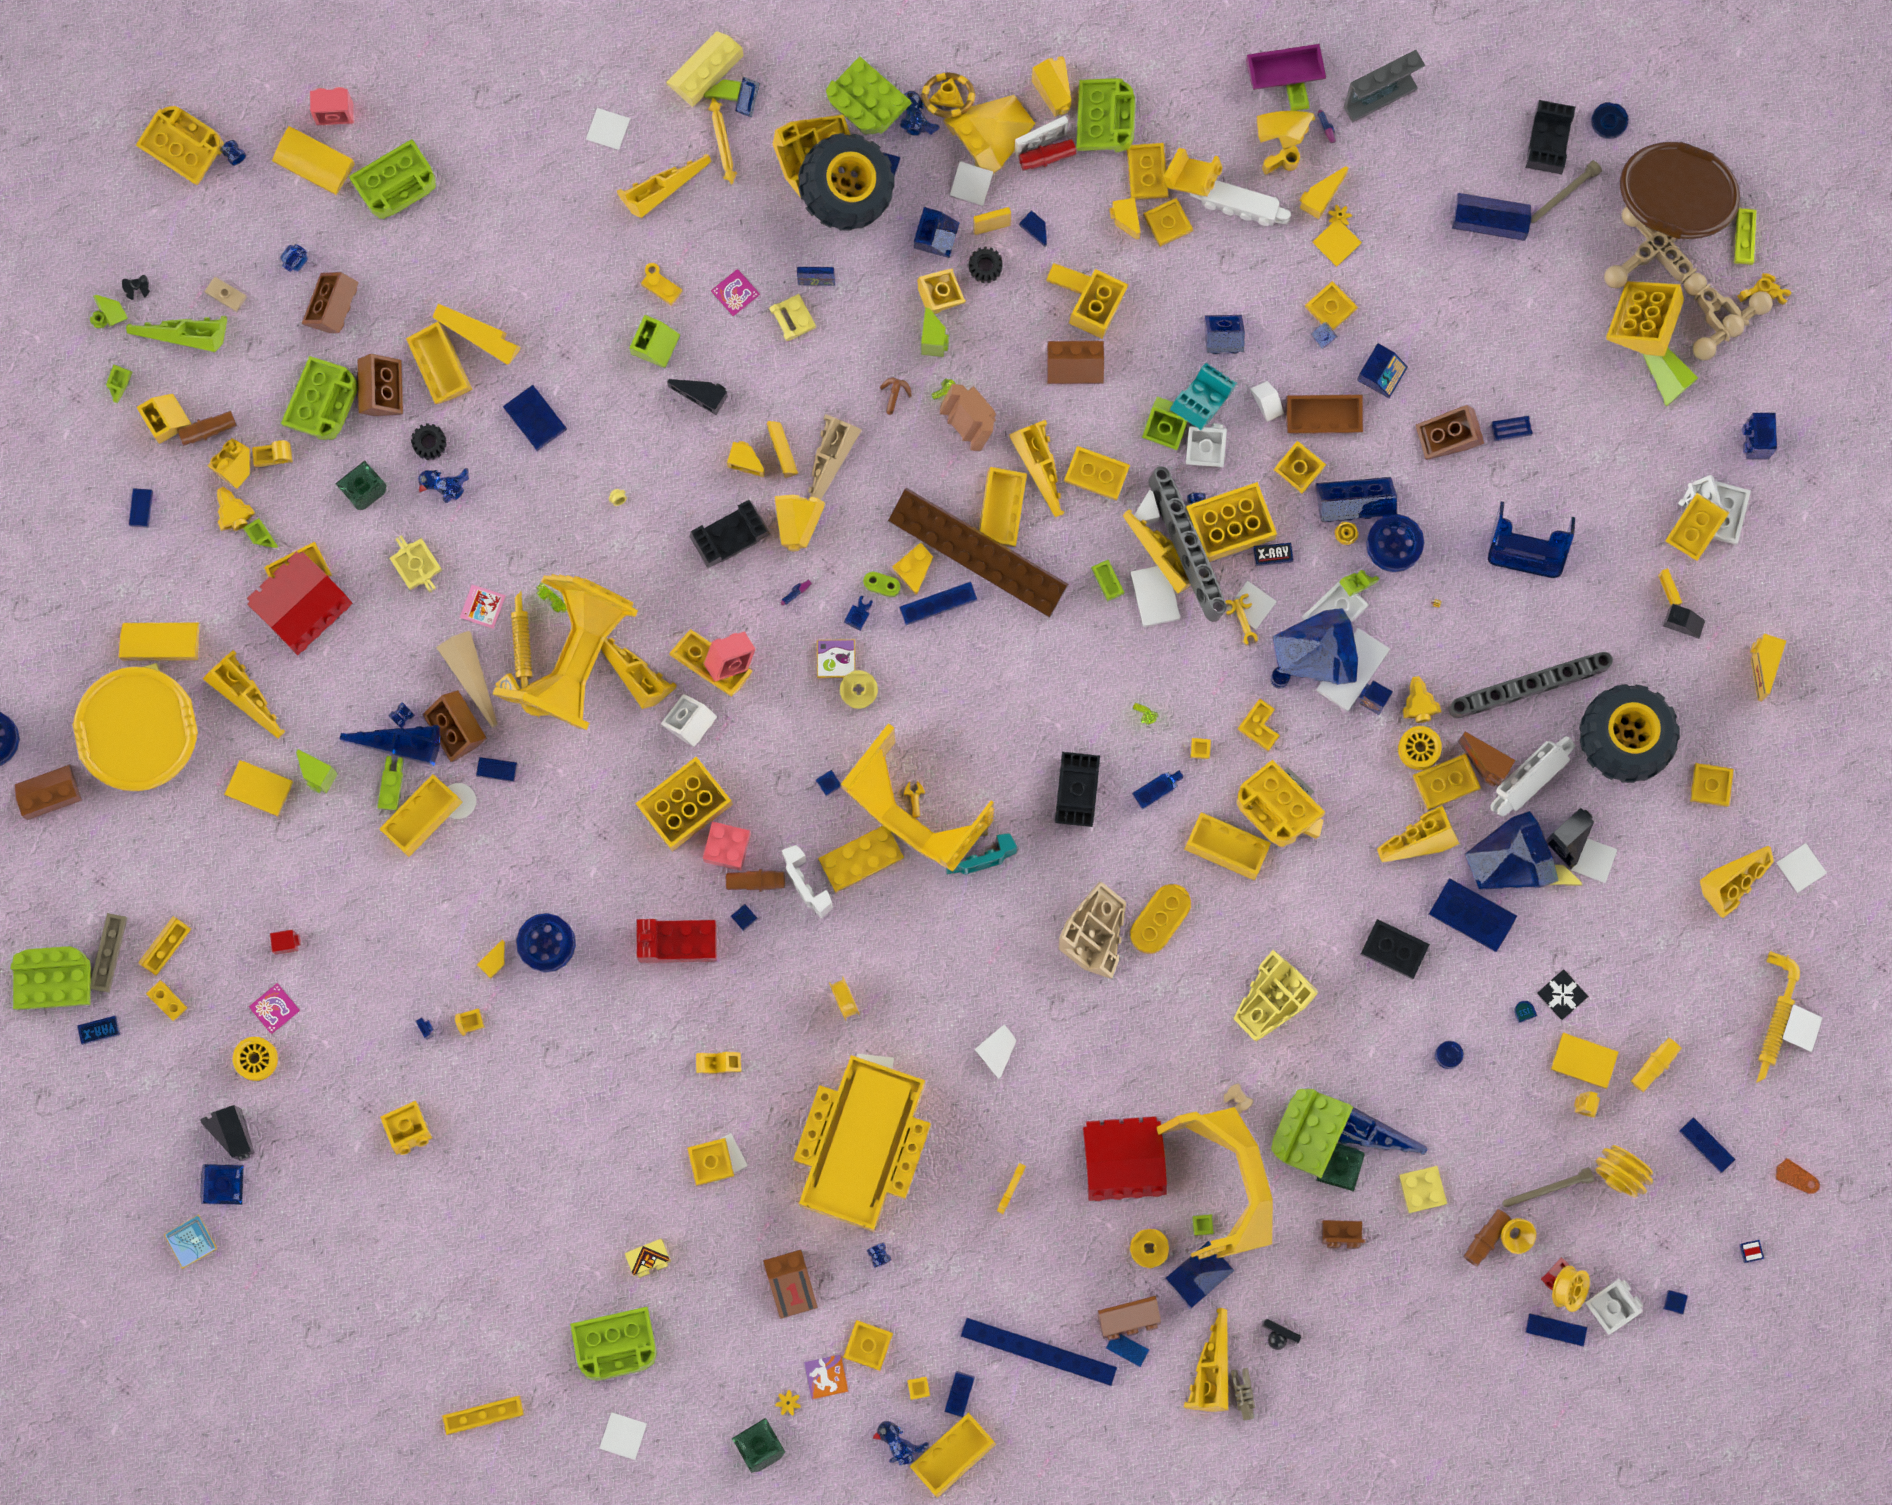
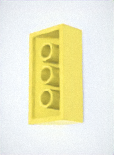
M716 31L666 84L694 107L704 97V94L716 85L743 57V49L730 36Z

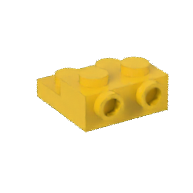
M416 1100L380 1116L391 1147L396 1155H406L411 1151V1148L417 1145L423 1147L429 1143L428 1140L432 1139Z

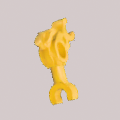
M1763 273L1761 275L1762 278L1757 281L1753 288L1745 289L1737 295L1739 301L1743 302L1756 292H1766L1773 300L1777 298V301L1784 305L1787 300L1782 295L1789 297L1791 291L1780 289L1781 286L1773 283L1776 281L1775 276Z

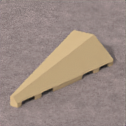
M827 414L824 415L826 424L824 430H821L820 436L823 437L820 448H817L812 471L814 481L812 487H809L808 490L811 494L810 497L819 498L820 500L862 431L858 427Z
M466 631L450 637L436 648L488 723L494 728L498 723L470 631Z

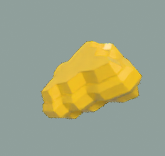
M225 487L217 489V500L220 505L218 509L220 519L217 522L221 531L231 528L234 531L243 529L248 525L246 520L251 518L255 512L250 505H245L241 499H236L232 492Z
M1420 676L1412 677L1409 686L1410 695L1406 698V707L1403 708V718H1415L1416 723L1431 721L1432 715L1442 712L1438 702H1435L1433 694L1427 692L1426 685Z

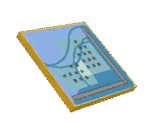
M199 1214L164 1234L182 1269L217 1249Z

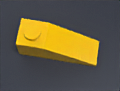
M1347 166L1341 168L1310 187L1308 192L1304 191L1299 200L1301 202L1300 209L1320 219L1346 177L1349 168Z

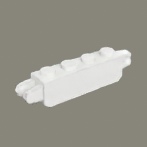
M1215 181L1214 188L1210 190L1207 197L1190 193V196L1201 200V205H1204L1207 209H1218L1226 215L1234 214L1240 216L1243 220L1258 221L1263 226H1273L1274 222L1284 225L1290 222L1291 212L1288 209L1279 207L1277 198L1221 181Z
M1566 736L1556 744L1552 741H1546L1497 787L1496 793L1498 797L1492 802L1491 810L1495 813L1498 812L1497 814L1503 817L1511 810L1517 811L1570 761L1568 755L1575 748L1572 739Z

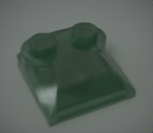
M365 460L335 483L357 510H364L385 494L387 487L385 482Z
M1337 1143L1322 1178L1317 1177L1316 1181L1354 1191L1365 1153L1357 1148Z
M766 1418L732 1438L751 1473L762 1471L780 1460L785 1453L783 1446Z

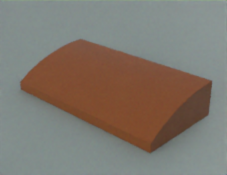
M1287 395V433H1362L1363 395Z

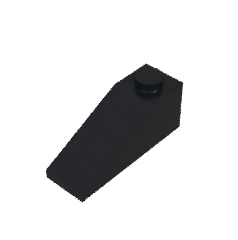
M668 379L667 381L668 388L714 415H717L728 398L727 391H725L726 388L719 383L715 385L712 382Z

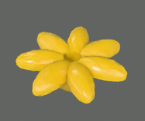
M1335 205V211H1328L1333 216L1329 223L1334 222L1338 218L1343 224L1349 225L1346 218L1352 217V214L1346 213L1347 206L1340 210V207Z
M791 1390L787 1391L786 1397L781 1393L778 1394L781 1401L777 1402L775 1406L782 1407L781 1415H784L788 1410L793 1416V1408H801V1405L796 1403L799 1395L792 1397Z

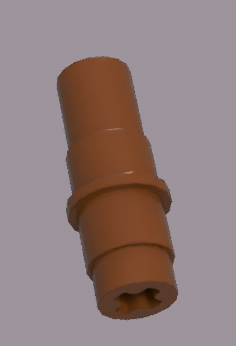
M228 411L203 420L197 419V422L186 425L177 431L184 446L201 440L207 441V438L237 427L232 412Z
M759 869V871L726 873L727 890L747 889L763 892V890L785 888L784 871H763Z
M1497 1209L1480 1232L1474 1235L1475 1239L1463 1257L1469 1263L1478 1267L1488 1253L1495 1249L1494 1245L1501 1237L1504 1226L1512 1220L1511 1217L1502 1210Z

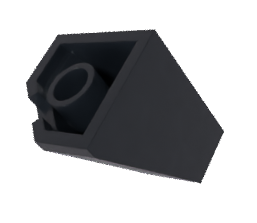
M1582 808L1576 811L1544 841L1570 869L1577 865L1594 824L1592 815Z
M232 1105L211 1113L212 1117L210 1119L208 1117L200 1119L203 1126L232 1158L243 1161L249 1159L250 1155L255 1153L241 1108Z

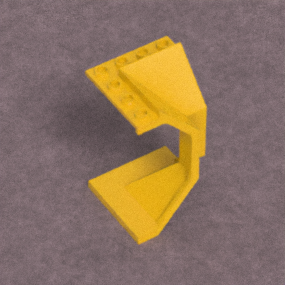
M551 574V576L544 575L541 583L562 593L571 622L570 633L557 663L551 673L517 691L495 687L492 694L508 702L530 705L576 728L587 730L590 723L583 720L587 679L606 637L625 616L636 617L638 610L633 608L634 602L586 578L564 576L561 574L559 576Z
M888 723L843 780L841 788L879 823L920 854L954 871L980 836H988V827L994 821V802L990 800L972 825L937 833L932 832L900 808L895 802L885 760L887 753L896 743L895 728Z
M1232 1107L1203 1115L1195 1111L1176 1116L1158 1126V1135L1188 1128L1236 1153L1248 1197V1206L1228 1236L1210 1241V1246L1191 1253V1257L1198 1256V1259H1203L1216 1254L1217 1258L1272 1245V1194L1258 1144L1236 1108Z

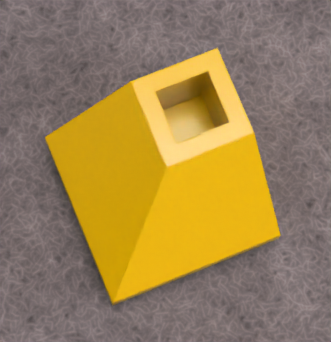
M231 438L223 445L222 450L211 458L207 466L228 484L238 489L250 475V449Z

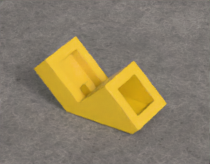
M741 1052L696 1053V1073L741 1072Z

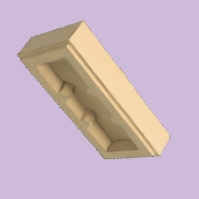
M217 277L213 278L204 291L207 295L235 312L239 310L247 298L245 294Z

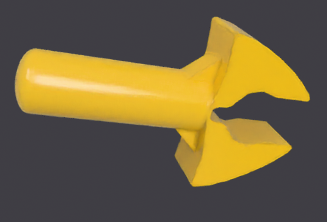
M909 781L904 790V796L908 795L911 797L912 816L918 818L920 817L919 796L925 794V790L917 781L918 789L914 794L910 789Z

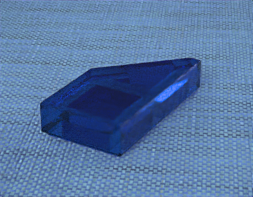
M1031 210L1019 223V226L1046 247V223Z

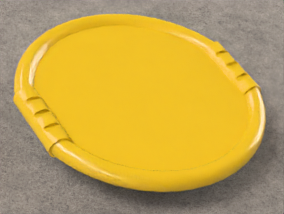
M147 667L121 668L99 678L82 696L72 723L79 760L98 780L108 786L124 791L153 789L174 778L188 763L194 751L198 735L192 701L186 691L170 676Z

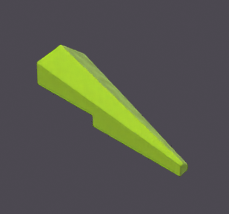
M221 316L219 320H210L209 317H204V321L191 320V318L162 321L160 325H151L150 322H145L144 326L128 324L126 331L127 334L216 352L224 341L227 316Z
M1667 348L1665 356L1643 354L1666 407L1698 379L1669 348Z

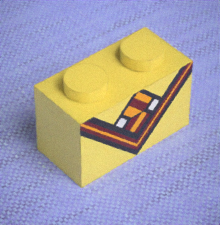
M658 1239L624 1253L633 1276L638 1275L639 1278L649 1275V1270L657 1268V1271L668 1267L667 1263L671 1262L663 1239Z

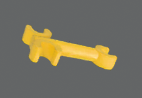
M1243 594L1240 599L1233 601L1225 600V602L1232 607L1231 610L1226 611V615H1231L1236 610L1245 634L1243 643L1247 646L1249 644L1247 641L1248 637H1253L1255 642L1258 641V637L1251 631L1243 608L1249 609L1252 603L1244 604L1243 599L1248 598L1249 595Z
M1018 1164L999 1203L997 1212L1004 1214L1026 1168L1025 1165Z

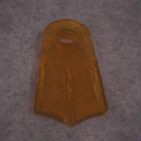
M1786 1158L1776 1166V1180L1808 1194H1814L1819 1190V1180L1789 1158ZM1809 1181H1812L1814 1183L1813 1188H1810L1808 1186Z

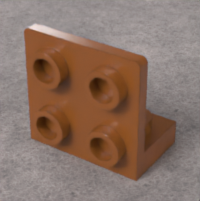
M1322 1221V1244H1326L1327 1248H1339L1341 1245H1347V1249H1359L1361 1245L1366 1243V1239H1362V1221Z

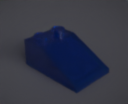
M1207 1241V1242H1206L1201 1248H1199L1198 1250L1210 1246V1245H1211V1242H1210V1241ZM1216 1254L1203 1259H1198V1256H1190L1164 1280L1186 1306L1191 1309L1235 1270L1223 1257L1217 1258Z

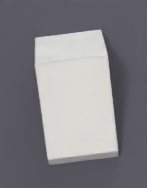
M1268 381L1250 389L1267 422L1284 415L1278 392Z
M1149 490L1134 515L1139 521L1145 520L1147 522L1146 525L1159 522L1160 518L1155 497L1151 490Z

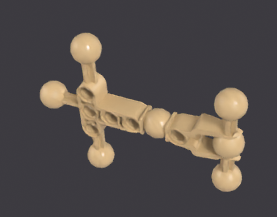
M1627 206L1622 210L1621 215L1624 224L1629 227H1637L1647 240L1638 247L1634 256L1621 266L1613 265L1605 271L1604 280L1606 284L1616 289L1624 286L1631 271L1639 265L1648 264L1656 257L1677 281H1680L1681 285L1683 284L1686 293L1695 296L1694 300L1698 301V305L1706 314L1705 321L1716 331L1710 338L1702 337L1694 342L1693 353L1699 360L1706 361L1713 358L1716 354V346L1722 341L1729 342L1730 337L1740 336L1744 331L1745 325H1750L1748 320L1754 315H1764L1772 309L1773 302L1771 296L1766 292L1759 291L1750 297L1749 306L1741 312L1731 298H1724L1714 288H1711L1710 284L1707 285L1705 276L1696 273L1697 269H1693L1692 263L1674 244L1677 240L1676 238L1645 227L1633 216ZM1654 240H1659L1662 243V245H1656L1654 243ZM1640 252H1646L1648 257H1643ZM1666 254H1672L1674 259H1669ZM1679 268L1686 269L1687 273H1681ZM1704 295L1711 297L1712 301L1705 300ZM1723 307L1730 315L1724 317L1722 322H1720L1714 315V312H1718Z

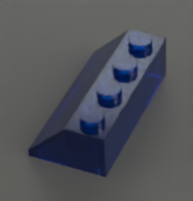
M1457 193L1452 229L1522 241L1526 240L1530 229L1531 205Z
M1391 477L1316 483L1318 509L1322 522H1333L1335 520L1350 521L1359 518L1371 519L1372 517L1397 515V493Z
M1451 878L1444 884L1428 913L1431 917L1494 952L1498 951L1517 918V915Z

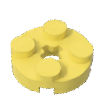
M863 670L851 671L845 675L840 684L841 698L852 708L862 709L869 706L878 694V685L873 675ZM857 684H861V687L865 689L861 691L860 695L857 694V691H853Z

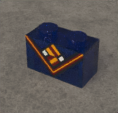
M1373 680L1370 685L1366 683L1359 696L1362 699L1360 705L1380 715L1393 691Z

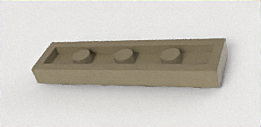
M107 913L90 982L91 990L110 993L128 919L126 916Z

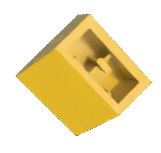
M173 393L152 397L136 407L159 444L178 434V429L191 424Z

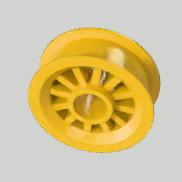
M1415 726L1408 729L1398 744V754L1401 761L1407 767L1414 770L1430 768L1438 760L1442 751L1440 737L1434 730L1426 726ZM1415 745H1423L1424 752H1418L1415 749Z
M842 976V980L833 984L829 982L845 1021H847L846 1018L858 1014L860 1016L844 977Z
M248 1037L235 1047L232 1061L235 1070L241 1076L248 1080L260 1081L268 1078L275 1071L278 1064V1054L275 1047L264 1038ZM254 1054H259V1061L252 1064L251 1057Z
M1568 1265L1560 1271L1552 1291V1300L1556 1307L1565 1306L1569 1312H1575L1583 1305L1590 1286V1278L1585 1270L1576 1271L1573 1266Z

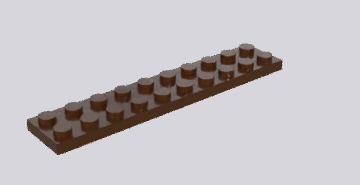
M908 488L904 489L888 519L890 523L1049 618L1052 616L1069 585Z

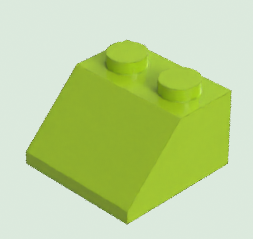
M925 307L921 355L944 357V351H948L949 334H946L945 326L931 309Z
M1157 396L1142 438L1178 450L1188 421H1185L1184 418L1178 416L1175 412L1170 411L1174 402Z
M298 749L296 754L303 778L308 782L306 785L319 794L321 791L327 794L338 773L332 766Z

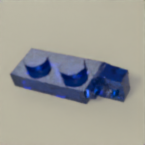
M1180 770L1172 775L1169 772L1163 773L1134 791L1132 795L1143 810L1174 791L1178 787L1176 783L1183 779L1184 776Z

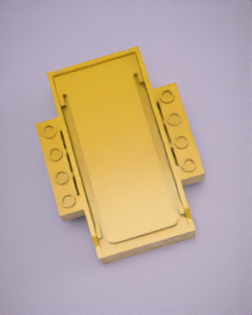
M851 1055L838 1091L821 1085L818 1086L793 1158L794 1162L811 1167L799 1201L801 1208L875 1233L887 1195L906 1200L931 1127V1123L914 1117L925 1087V1080Z

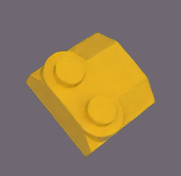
M953 268L920 276L917 279L918 291L926 308H930L934 314L966 302L953 273Z
M1296 441L1273 470L1303 494L1316 477L1322 473L1327 464L1299 441Z

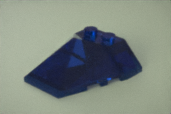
M1343 608L1324 610L1272 636L1279 674L1300 678L1306 677L1315 681L1331 682L1336 685L1357 682L1358 654L1352 623Z
M1531 811L1511 817L1465 853L1466 860L1479 890L1516 889L1522 887L1541 888L1559 881L1552 854L1540 825Z

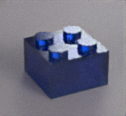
M1753 412L1745 424H1743L1742 434L1745 435L1746 442L1743 443V453H1746V459L1769 460L1777 450L1776 413Z

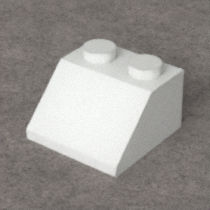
M683 694L661 725L684 742L695 747L708 728L712 726L717 716L703 703Z

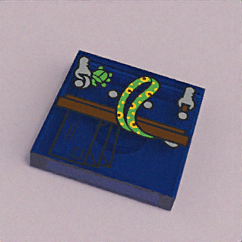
M797 267L798 285L835 286V268Z

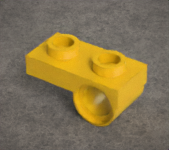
M1296 145L1281 149L1280 153L1275 156H1268L1262 165L1264 174L1266 175L1281 166L1287 171L1295 170L1300 160V153ZM1292 157L1295 159V162H1288L1287 158Z
M279 440L272 442L271 445L252 447L255 467L293 462L291 444L288 441Z
M159 980L146 992V995L172 1021L177 1019L187 1009V1006L162 980Z
M1589 1091L1577 1096L1574 1102V1107H1576L1575 1113L1595 1118L1600 1098L1597 1097L1598 1093Z

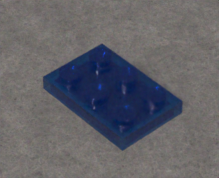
M534 385L528 387L503 406V409L536 451L567 430L566 426Z

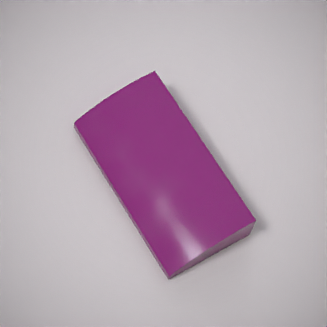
M1320 44L1247 54L1246 57L1248 74L1253 90L1326 79Z

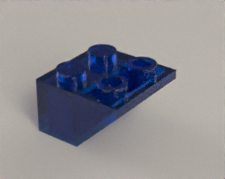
M924 207L914 238V249L950 258L960 223L941 211Z

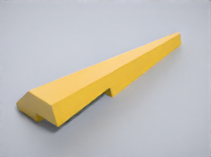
M1127 510L1122 515L1174 590L1177 594L1186 590L1191 584L1173 542L1158 530L1153 531L1147 527L1145 520L1139 521L1131 513L1132 510Z
M606 638L604 640L601 651L642 709L656 706L676 689L677 685L674 682L670 684L663 679V675L660 672L654 673L648 668V664L627 648L621 649L614 644L615 640L613 638Z

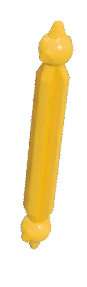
M712 98L708 110L713 112L712 120L722 166L726 171L723 179L728 180L732 185L734 184L737 172L733 171V161L723 115L719 111L722 103Z

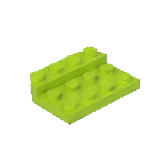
M860 56L835 82L831 80L826 88L828 100L834 109H837L864 135L882 134L912 103Z
M1123 79L1079 80L1077 151L1115 150V153L1130 148L1135 132L1136 98L1133 88L1124 82Z
M413 139L348 176L369 211L379 219H385L398 213L436 188V178L433 170Z
M309 356L280 424L284 427L315 436L320 440L335 439L344 425L357 394L358 380L343 366Z
M70 946L23 950L13 956L10 970H13L14 1010L90 1005L91 965L90 960L87 959L81 950Z
M1298 1089L1291 1098L1273 1137L1272 1152L1285 1164L1322 1178L1353 1106L1321 1094L1314 1089Z
M648 1306L570 1324L577 1364L581 1372L588 1379L600 1381L644 1371L655 1363L657 1348Z

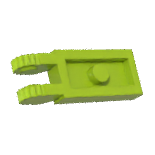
M392 756L386 757L378 809L398 810L403 780L404 758L399 757L397 760V772L390 771Z

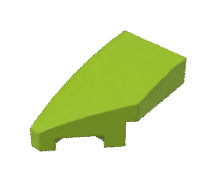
M114 364L106 386L110 390L113 402L118 403L133 371Z
M260 518L243 528L253 544L278 548V545Z

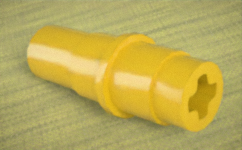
M1668 1037L1654 1053L1651 1052L1649 1054L1648 1060L1630 1082L1644 1093L1665 1069L1668 1070L1670 1068V1063L1676 1058L1682 1048Z

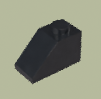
M1672 604L1668 609L1663 627L1699 639L1705 620L1690 609Z

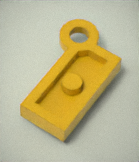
M656 263L647 264L645 267L646 277L641 282V286L672 306L682 293V289L659 274L660 269ZM653 267L656 269V271L654 273H650L649 269Z

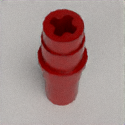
M1072 139L1046 146L1039 145L1036 149L1019 154V163L1023 171L1041 166L1047 167L1048 164L1076 155V147Z

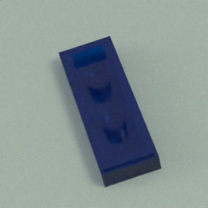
M1694 1117L1679 1130L1720 1173H1723L1736 1160Z
M1529 1313L1525 1333L1584 1347L1588 1327Z

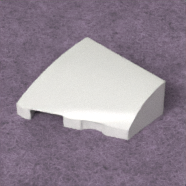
M1003 1025L974 1050L987 1064V1067L993 1074L1000 1079L1017 1040L1009 1029Z

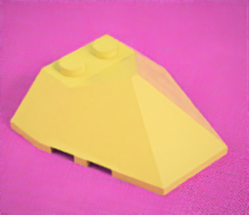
M1274 950L1260 964L1258 968L1260 972L1256 980L1251 982L1250 987L1252 988L1247 998H1243L1233 1018L1256 1042L1305 1009L1318 994V990L1294 966Z

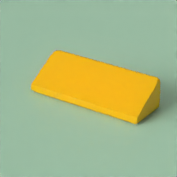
M767 421V429L784 478L797 475L798 471L782 424L780 422Z
M173 916L138 963L157 976L191 928Z

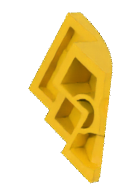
M1277 111L1258 115L1257 127L1260 142L1279 137L1283 149L1300 144L1304 139V135L1309 130L1308 125L1311 121L1315 120L1314 113Z

